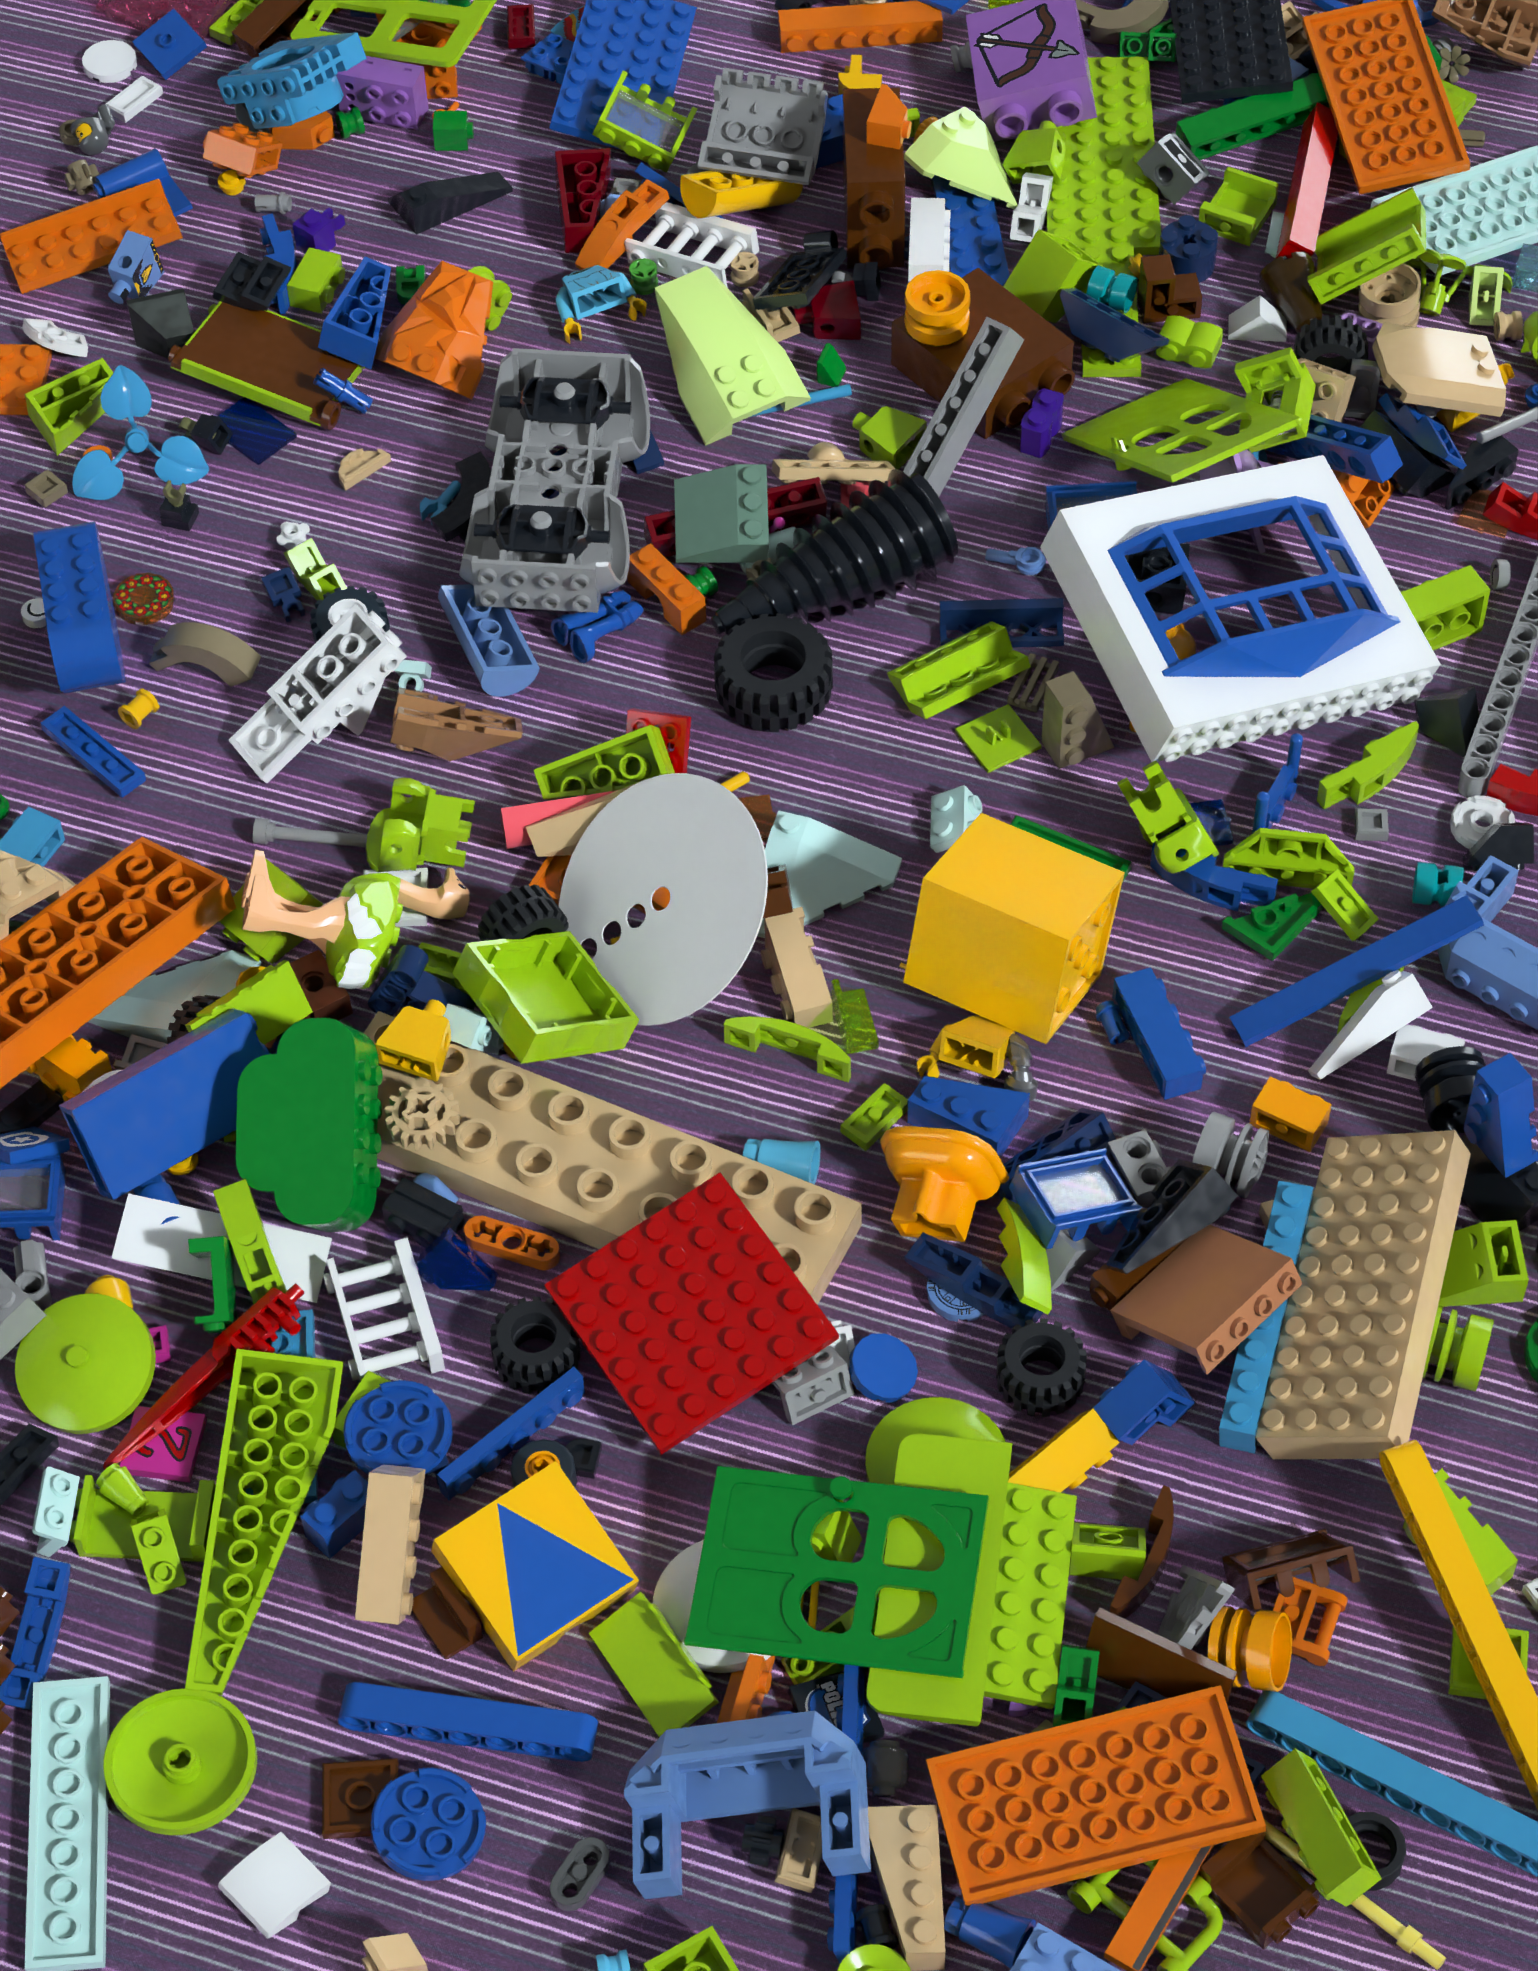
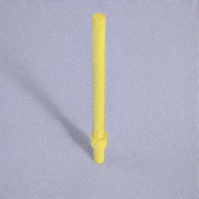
M1264 1819L1267 1830L1265 1839L1316 1878L1313 1871L1300 1859L1298 1855L1299 1845ZM1362 1894L1351 1903L1353 1907L1397 1939L1396 1944L1408 1954L1414 1952L1436 1970L1445 1962L1446 1957L1422 1940L1423 1935L1411 1925L1405 1927Z

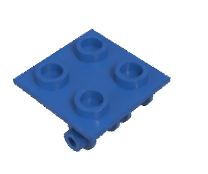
M550 33L524 54L521 60L526 62L525 67L530 73L545 79L549 78L552 82L556 80V83L562 85L574 42L560 35Z

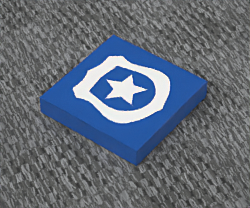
M36 1127L0 1134V1161L10 1165L70 1150L69 1138Z

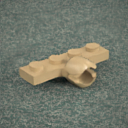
M821 442L813 446L807 455L810 460L773 459L772 472L781 482L787 484L816 477L820 478L821 484H826L827 481L838 480L839 483L848 485L856 484V481L871 483L873 480H880L885 483V481H888L890 471L895 469L889 461L845 459L841 450L830 442Z

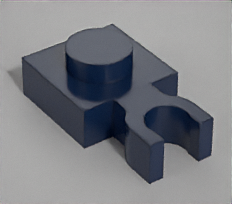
M289 567L261 577L262 585L273 607L282 605L286 622L291 621L289 614L291 609H297L301 617L305 616V610L301 602L297 600V598L302 597L301 590Z

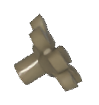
M1454 46L1452 52L1446 47L1440 50L1442 63L1439 75L1442 80L1449 76L1450 82L1455 83L1459 80L1458 74L1466 76L1469 73V68L1464 66V64L1470 61V56L1468 54L1461 55V47Z

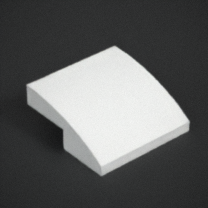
M280 1832L237 1864L219 1882L218 1888L268 1939L295 1922L301 1909L328 1893L331 1882Z

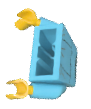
M595 265L581 271H574L562 278L563 287L559 289L555 299L561 321L565 323V340L569 344H571L569 335L572 333L578 334L580 341L582 340L581 326L574 321L575 318L579 320L624 304L627 301L630 304L628 316L631 320H637V311H640L644 317L646 314V302L641 298L635 297L636 292L626 276L621 272L611 271L600 265Z

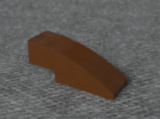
M786 864L767 868V898L763 919L793 912Z

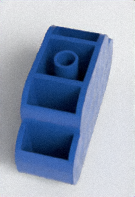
M96 522L33 532L49 644L60 691L66 694L126 683L116 616Z

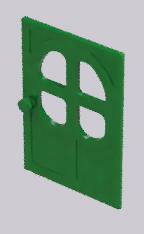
M717 1466L684 1644L686 1646L962 1679L964 1676L963 1669L989 1496L851 1481L844 1476L833 1479ZM834 1498L838 1500L849 1498L847 1502H838ZM837 1511L862 1513L869 1518L864 1555L860 1561L852 1563L827 1560L819 1557L812 1548L813 1532L817 1525L829 1514ZM901 1517L915 1521L928 1529L938 1539L944 1548L945 1556L942 1565L937 1570L922 1571L888 1567L883 1564L888 1526L893 1519ZM818 1581H835L855 1584L858 1587L853 1621L848 1631L844 1633L821 1632L808 1625L802 1615L801 1599L810 1585ZM895 1588L928 1592L936 1597L937 1607L934 1615L916 1630L906 1635L889 1639H880L872 1634L876 1599L881 1589Z

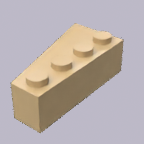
M937 1805L868 1807L870 1859L877 1875L884 1904L888 1906L893 1933L898 1939L900 1955L905 1959L911 1971L945 1970L946 1952Z

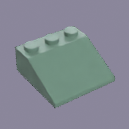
M735 464L674 480L676 563H755L758 560H768L769 528L766 464Z

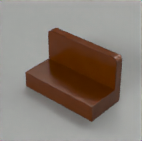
M441 1566L429 1573L432 1587L413 1598L412 1613L444 1659H449L482 1639L483 1636L479 1619Z

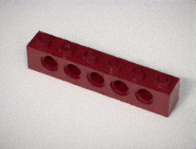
M819 477L767 489L768 528L774 524V519L777 517H782L785 520V526L781 529H776L774 532L790 527L811 524L812 518L816 514L826 518L828 502ZM675 510L645 516L644 537L647 545L651 543L664 557L676 555Z

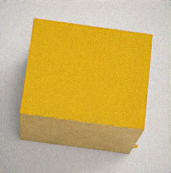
M980 813L923 877L907 964L901 962L899 967L905 969L903 983L1047 1044L1101 976L1125 872Z

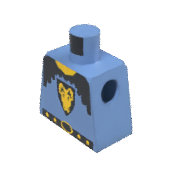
M129 230L126 231L108 266V272L114 285L108 296L118 304H123L127 297L132 299L144 297L161 278L165 271L152 238Z

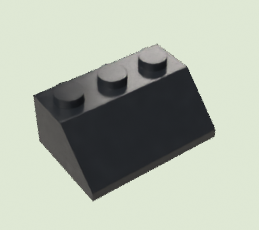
M1374 410L1360 428L1391 436L1403 463L1393 474L1392 478L1397 481L1394 486L1404 495L1409 496L1413 494L1423 498L1452 482L1456 473L1439 457L1426 451L1408 438L1389 416Z
M1464 1134L1461 1140L1471 1155L1461 1201L1481 1222L1517 1220L1520 1232L1537 1221L1538 1164L1534 1162L1505 1178L1478 1145L1471 1143Z

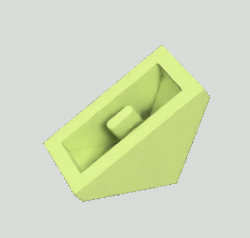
M1474 266L1469 291V325L1494 326V315L1496 312H1500L1503 267Z

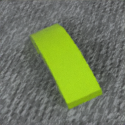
M735 1017L726 1019L724 1022L725 1044L756 1053L759 1044L762 1043L816 1060L817 1073L845 1082H849L851 1078V1058L837 1044L814 1030L789 1021L768 1017Z

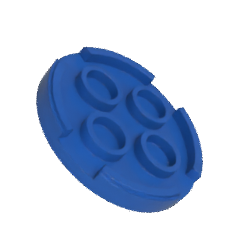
M406 1380L382 1383L379 1388L370 1391L360 1400H356L349 1409L344 1423V1439L348 1454L354 1464L368 1475L370 1471L383 1464L426 1469V1474L435 1468L445 1457L453 1436L451 1414L444 1402L433 1393L431 1388L421 1383Z
M418 1768V1771L404 1774L394 1781L391 1780L379 1793L371 1816V1837L379 1856L390 1868L399 1874L421 1881L445 1879L465 1869L478 1854L486 1829L485 1812L478 1797L471 1789L472 1786L458 1775L438 1768Z

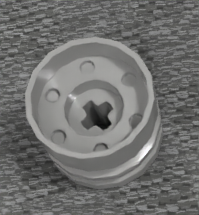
M1213 1111L1202 1130L1192 1162L1213 1167L1219 1175H1225L1224 1181L1232 1189L1236 1181L1239 1180L1237 1195L1246 1199L1254 1184L1259 1180L1268 1153L1269 1130L1259 1128L1253 1141H1251L1253 1125L1247 1123L1239 1136L1234 1135L1235 1119Z

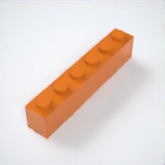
M920 1L778 10V32L781 53L942 42V12L940 9Z

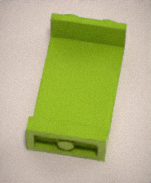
M85 1475L83 1488H78L75 1503L76 1509L79 1511L77 1521H72L70 1542L75 1543L79 1557L141 1559L131 1529L130 1519L165 1508L180 1561L204 1562L216 1487L214 1480H200L198 1493L142 1491L149 1500V1503L141 1513L133 1516L130 1512H127L99 1492L100 1489L96 1488L92 1475Z

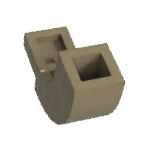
M1076 0L1082 29H1090L1091 41L1103 44H1119V32L1149 33L1153 27L1161 22L1169 9L1168 0H1133L1127 6L1115 10L1102 9L1081 0Z
M182 622L171 625L165 637L161 638L154 645V653L148 664L156 671L181 662L199 664L216 673L224 682L232 687L251 680L261 656L243 640L225 630L203 623Z

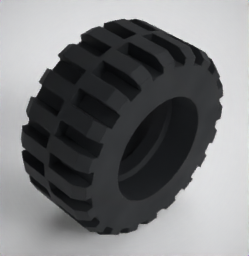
M777 613V616L761 614L757 619L750 617L743 620L741 626L736 624L728 630V635L725 634L721 638L718 648L715 650L714 677L717 700L731 718L736 716V722L745 727L747 724L752 725L754 730L762 731L764 728L770 729V732H779V729L787 728V731L796 729L797 724H807L813 720V715L818 716L825 709V705L831 698L833 662L832 651L828 646L827 639L823 634L818 633L817 628L810 623L803 624V620L795 616L791 619L786 618L785 614ZM768 665L785 666L797 672L781 680H764L750 674L752 671Z

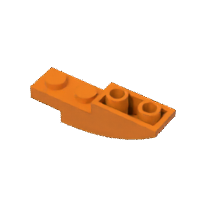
M648 179L633 193L625 190L606 211L591 232L575 262L576 267L583 270L600 265L608 269L626 251L624 243L626 238L633 239L632 235L670 199L668 191Z

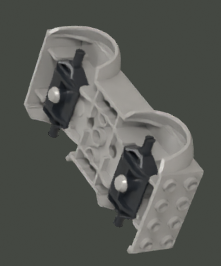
M513 348L509 354L501 359L484 445L495 453L489 487L474 495L459 576L474 586L476 606L598 613L601 594L613 591L625 583L629 572L630 544L623 504L617 499L623 463L644 455L650 440V411L647 390L641 367L631 358V354ZM555 446H562L567 449L566 453L560 456L552 455L549 451ZM552 467L560 468L558 471H549ZM547 489H555L559 492V495L555 498L547 499L542 496V493Z

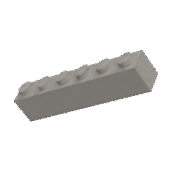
M986 317L903 470L908 476L915 473L923 476L935 490L938 497L942 493L1025 340L1013 329Z

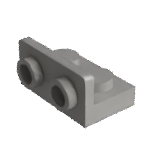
M827 1346L772 1382L780 1392L786 1418L792 1425L854 1395L847 1363L832 1346Z

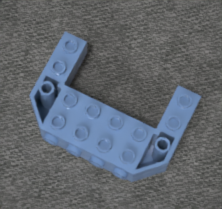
M1490 855L1467 885L1459 881L1446 903L1448 905L1468 895L1482 917L1484 926L1437 949L1445 979L1452 982L1453 985L1460 989H1465L1479 997L1486 1004L1493 1005L1508 1013L1513 1019L1522 1021L1538 1030V948L1491 923L1513 895L1519 870Z
M816 1711L669 1729L659 1737L629 1771L624 1788V1798L632 1808L633 1883L644 1899L682 1895L681 1822L820 1805L822 1859L832 1876L871 1872L866 1762L855 1742Z

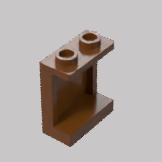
M1266 1832L1231 1840L1200 1867L1199 1876L1203 1877L1212 1888L1210 1895L1262 1949L1272 1941L1276 1944L1281 1942L1291 1932L1293 1928L1291 1924L1300 1916L1303 1919L1308 1918L1320 1905L1318 1901L1320 1893L1314 1882L1310 1885L1265 1840Z

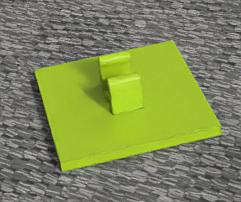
M1009 704L955 728V732L987 773L1031 754L1042 747Z

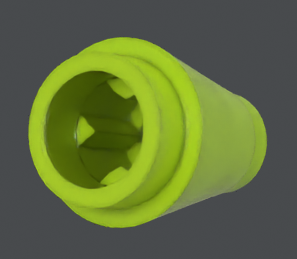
M118 1463L107 1467L96 1481V1484L100 1487L99 1492L127 1512H130L133 1516L141 1513L149 1503V1500L145 1497L127 1467H121Z

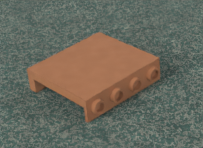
M1208 1225L1186 1239L1110 1311L1122 1336L1132 1340L1140 1331L1196 1356L1203 1372L1208 1375L1303 1283L1292 1258L1213 1225Z

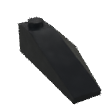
M499 172L424 182L388 198V201L417 235L511 193L513 188Z
M1178 1159L1152 1190L1151 1193L1155 1199L1148 1209L1147 1207L1140 1209L1136 1216L1140 1220L1136 1229L1130 1230L1123 1236L1106 1265L1111 1270L1128 1274L1224 1216L1229 1211L1230 1204L1238 1195L1213 1167Z

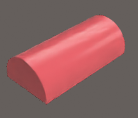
M615 791L501 808L500 817L506 849L532 845L525 826Z

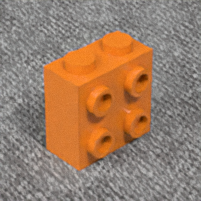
M233 123L232 126H219V129L208 131L203 140V158L212 161L214 167L221 169L231 168L237 170L236 174L239 176L252 178L253 175H264L266 172L278 168L283 142L273 139V135L261 131L255 133L249 131V126Z

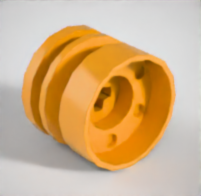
M1223 1606L1212 1620L1207 1658L1237 1671L1233 1687L1240 1688L1248 1679L1249 1685L1255 1690L1273 1692L1282 1690L1287 1680L1292 1655V1631L1288 1615L1285 1612L1259 1610L1252 1619L1251 1612L1247 1608L1235 1610L1231 1606Z

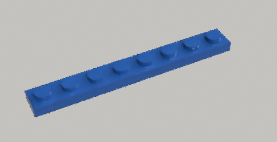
M844 1664V1673H839L838 1692L840 1696H843V1708L837 1709V1728L855 1742L863 1757L866 1673L861 1666ZM859 1873L836 1876L835 1889L829 1891L830 1913H834V1927H828L827 1944L829 1951H833L839 1964L847 1954L856 1949L857 1923L854 1915L857 1913Z

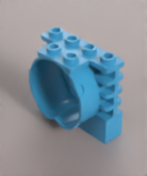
M358 32L279 41L260 52V57H254L249 63L239 66V69L230 71L228 76L220 77L217 83L226 104L245 103L255 129L292 126L296 122L323 113L340 103L344 95L337 78V73L347 71L367 58Z

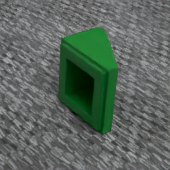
M827 343L817 360V381L819 384L837 387L846 372V366L832 344Z

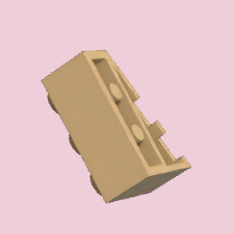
M798 907L794 908L791 913L764 918L765 950H761V957L765 969L771 968L773 974L771 976V984L775 995L780 994L783 1001H780L784 1019L811 1028L833 1022L832 999L821 965H817L811 947L814 946L812 936H806L804 932L805 914L803 908Z

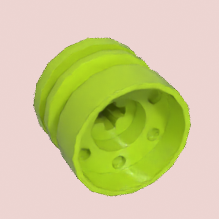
M1438 1305L1422 1378L1425 1379L1428 1364L1437 1365L1434 1377L1435 1382H1439L1445 1369L1449 1368L1453 1370L1452 1383L1454 1387L1476 1392L1494 1320L1471 1314L1465 1327L1460 1328L1457 1327V1310L1452 1309L1448 1324L1441 1323L1439 1321L1443 1306Z

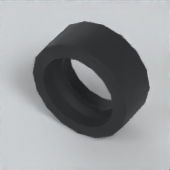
M1358 1812L1348 1816L1347 1818L1356 1833L1369 1832L1378 1835L1388 1843L1391 1850L1389 1863L1384 1868L1377 1870L1382 1879L1367 1891H1377L1390 1886L1399 1876L1406 1856L1405 1838L1400 1828L1388 1817L1376 1812Z

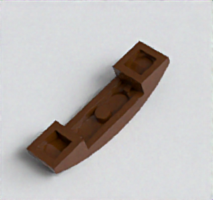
M1163 1485L1150 1514L1148 1532L1157 1535L1138 1581L1123 1576L1111 1603L1110 1612L1124 1619L1130 1616L1150 1595L1166 1564L1174 1521L1173 1498L1170 1487Z

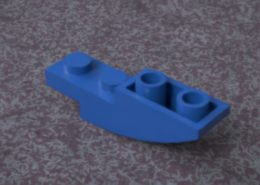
M272 213L262 216L264 228H259L262 244H268L269 246L266 247L267 255L265 256L291 267L290 273L271 303L277 304L281 315L285 314L290 307L287 284L297 269V261L291 230L279 232Z
M1155 842L1152 845L1150 867L1173 886L1193 897L1237 912L1241 902L1267 906L1272 901H1275L1278 879L1263 874L1243 872L1230 867L1216 866L1217 856L1213 857L1212 854L1186 870L1172 874L1165 871L1159 865L1154 854ZM1179 849L1176 852V857L1184 856L1186 850Z

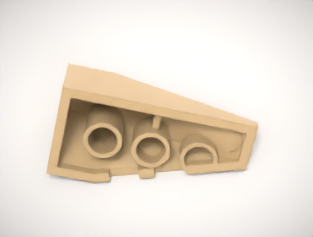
M635 784L525 826L537 857L572 855L583 833L597 814L620 793Z

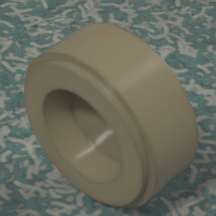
M76 119L68 120L59 127L60 138L64 144L79 145L78 139L70 130L71 124Z

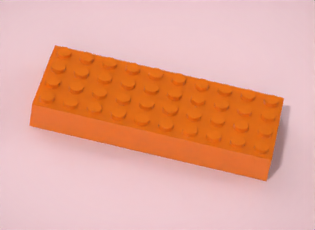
M140 837L0 941V1089L236 909L227 878L157 843Z

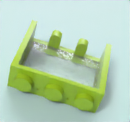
M623 70L592 135L604 143L623 150L629 156L636 157L648 163L651 167L667 173L697 108L692 107L687 118L672 111L676 103L674 98L666 97L661 105L647 98L651 91L649 85L641 84L638 92L624 86L623 82L628 72Z

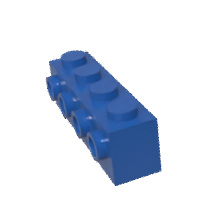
M1151 967L1114 978L1112 998L1115 1004L1120 1006V1014L1163 1099L1167 1100L1201 1089L1203 1074H1206L1204 1060L1201 1055L1195 1054L1189 1031L1187 1029L1183 1030L1175 1004H1170L1166 997V988L1163 980L1156 978Z

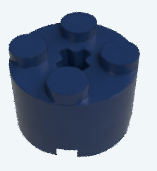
M1181 216L1178 221L1170 223L1163 229L1160 236L1159 255L1170 254L1175 275L1196 273L1198 282H1203L1214 272L1218 233L1215 229H1212L1206 223L1196 220L1193 216Z

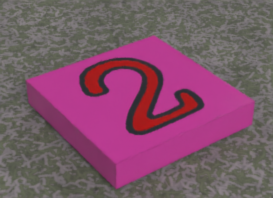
M138 1406L135 1409L130 1430L151 1407ZM186 1412L163 1432L122 1460L120 1466L127 1467L133 1476L190 1483L207 1423L206 1415Z

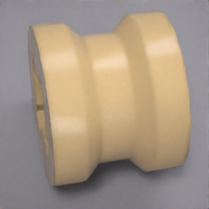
M739 252L730 263L732 270L731 280L735 285L751 287L758 282L759 261L755 254Z
M1513 311L1511 314L1496 312L1494 315V336L1496 341L1504 340L1506 337H1511L1513 340H1521L1523 333L1521 311Z

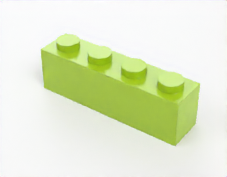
M1294 1748L1261 1775L1268 1788L1265 1792L1266 1797L1277 1810H1280L1284 1818L1281 1821L1283 1828L1291 1838L1297 1841L1300 1847L1298 1855L1302 1862L1315 1874L1317 1880L1314 1881V1884L1326 1900L1333 1899L1347 1907L1382 1879L1313 1758Z

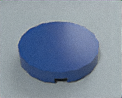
M886 1333L871 1334L862 1338L850 1352V1367L848 1368L850 1378L857 1390L871 1400L876 1401L879 1399L886 1401L885 1403H893L904 1398L916 1383L918 1374L916 1359L909 1347L896 1337Z

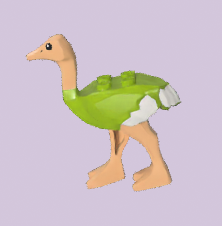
M255 849L250 871L246 874L241 904V907L244 908L243 930L255 932L281 931L311 940L326 955L329 973L336 980L337 987L366 989L377 979L381 967L386 968L389 964L391 956L389 946L395 947L397 944L400 927H396L395 923H398L400 920L403 906L433 918L450 920L463 917L466 914L470 898L469 889L458 879L455 870L447 868L444 882L438 888H421L388 873H370L351 879L344 885L336 899L329 901L319 908L301 905L286 900L275 893L269 880L264 851Z

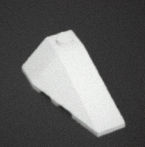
M1396 970L1382 979L1383 984L1373 990L1308 1071L1312 1077L1320 1080L1433 1008L1413 973Z

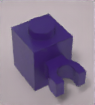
M329 207L322 214L311 208L292 224L296 249L304 254L309 247L329 252L336 246L334 231L346 225L345 217L340 214L334 218L333 210Z

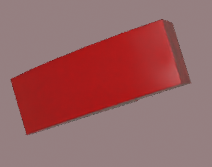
M1502 482L1489 494L1482 515L1511 531L1538 540V494L1533 492L1527 498Z
M1500 764L1489 780L1486 796L1501 800L1506 804L1505 808L1538 816V769L1535 768L1532 774L1527 776Z

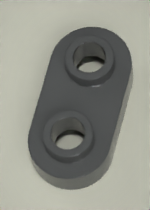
M587 1837L578 1841L552 1878L550 1883L551 1898L553 1903L561 1910L574 1911L581 1908L607 1872L610 1865V1855L607 1845L602 1840ZM590 1857L598 1860L592 1866L586 1865L584 1862ZM570 1888L577 1891L572 1897H566L563 1894L565 1890Z

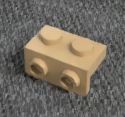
M748 288L742 290L744 301L741 303L777 342L800 333V326L787 306L772 312H768L766 309L755 310L752 300L754 298Z

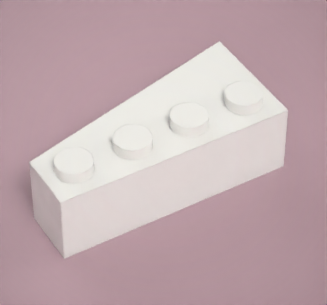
M911 198L908 283L915 276L927 271L941 270L949 272L950 210H945V198Z

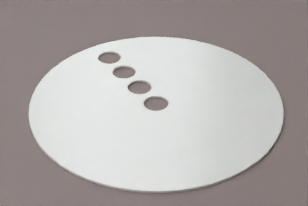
M671 773L646 779L620 793L597 814L583 833L565 872L559 908L568 919L569 928L566 931H570L580 945L589 938L596 942L597 952L592 960L605 980L617 990L639 1018L637 1025H662L691 1015L721 993L744 964L758 935L767 898V860L760 832L745 805L724 786L699 775ZM666 887L670 892L669 904L665 909L657 911L652 906V896L658 888ZM641 904L645 908V920L639 927L632 928L627 921L628 912L634 905ZM616 921L621 927V936L615 944L608 945L603 939V932L610 922Z

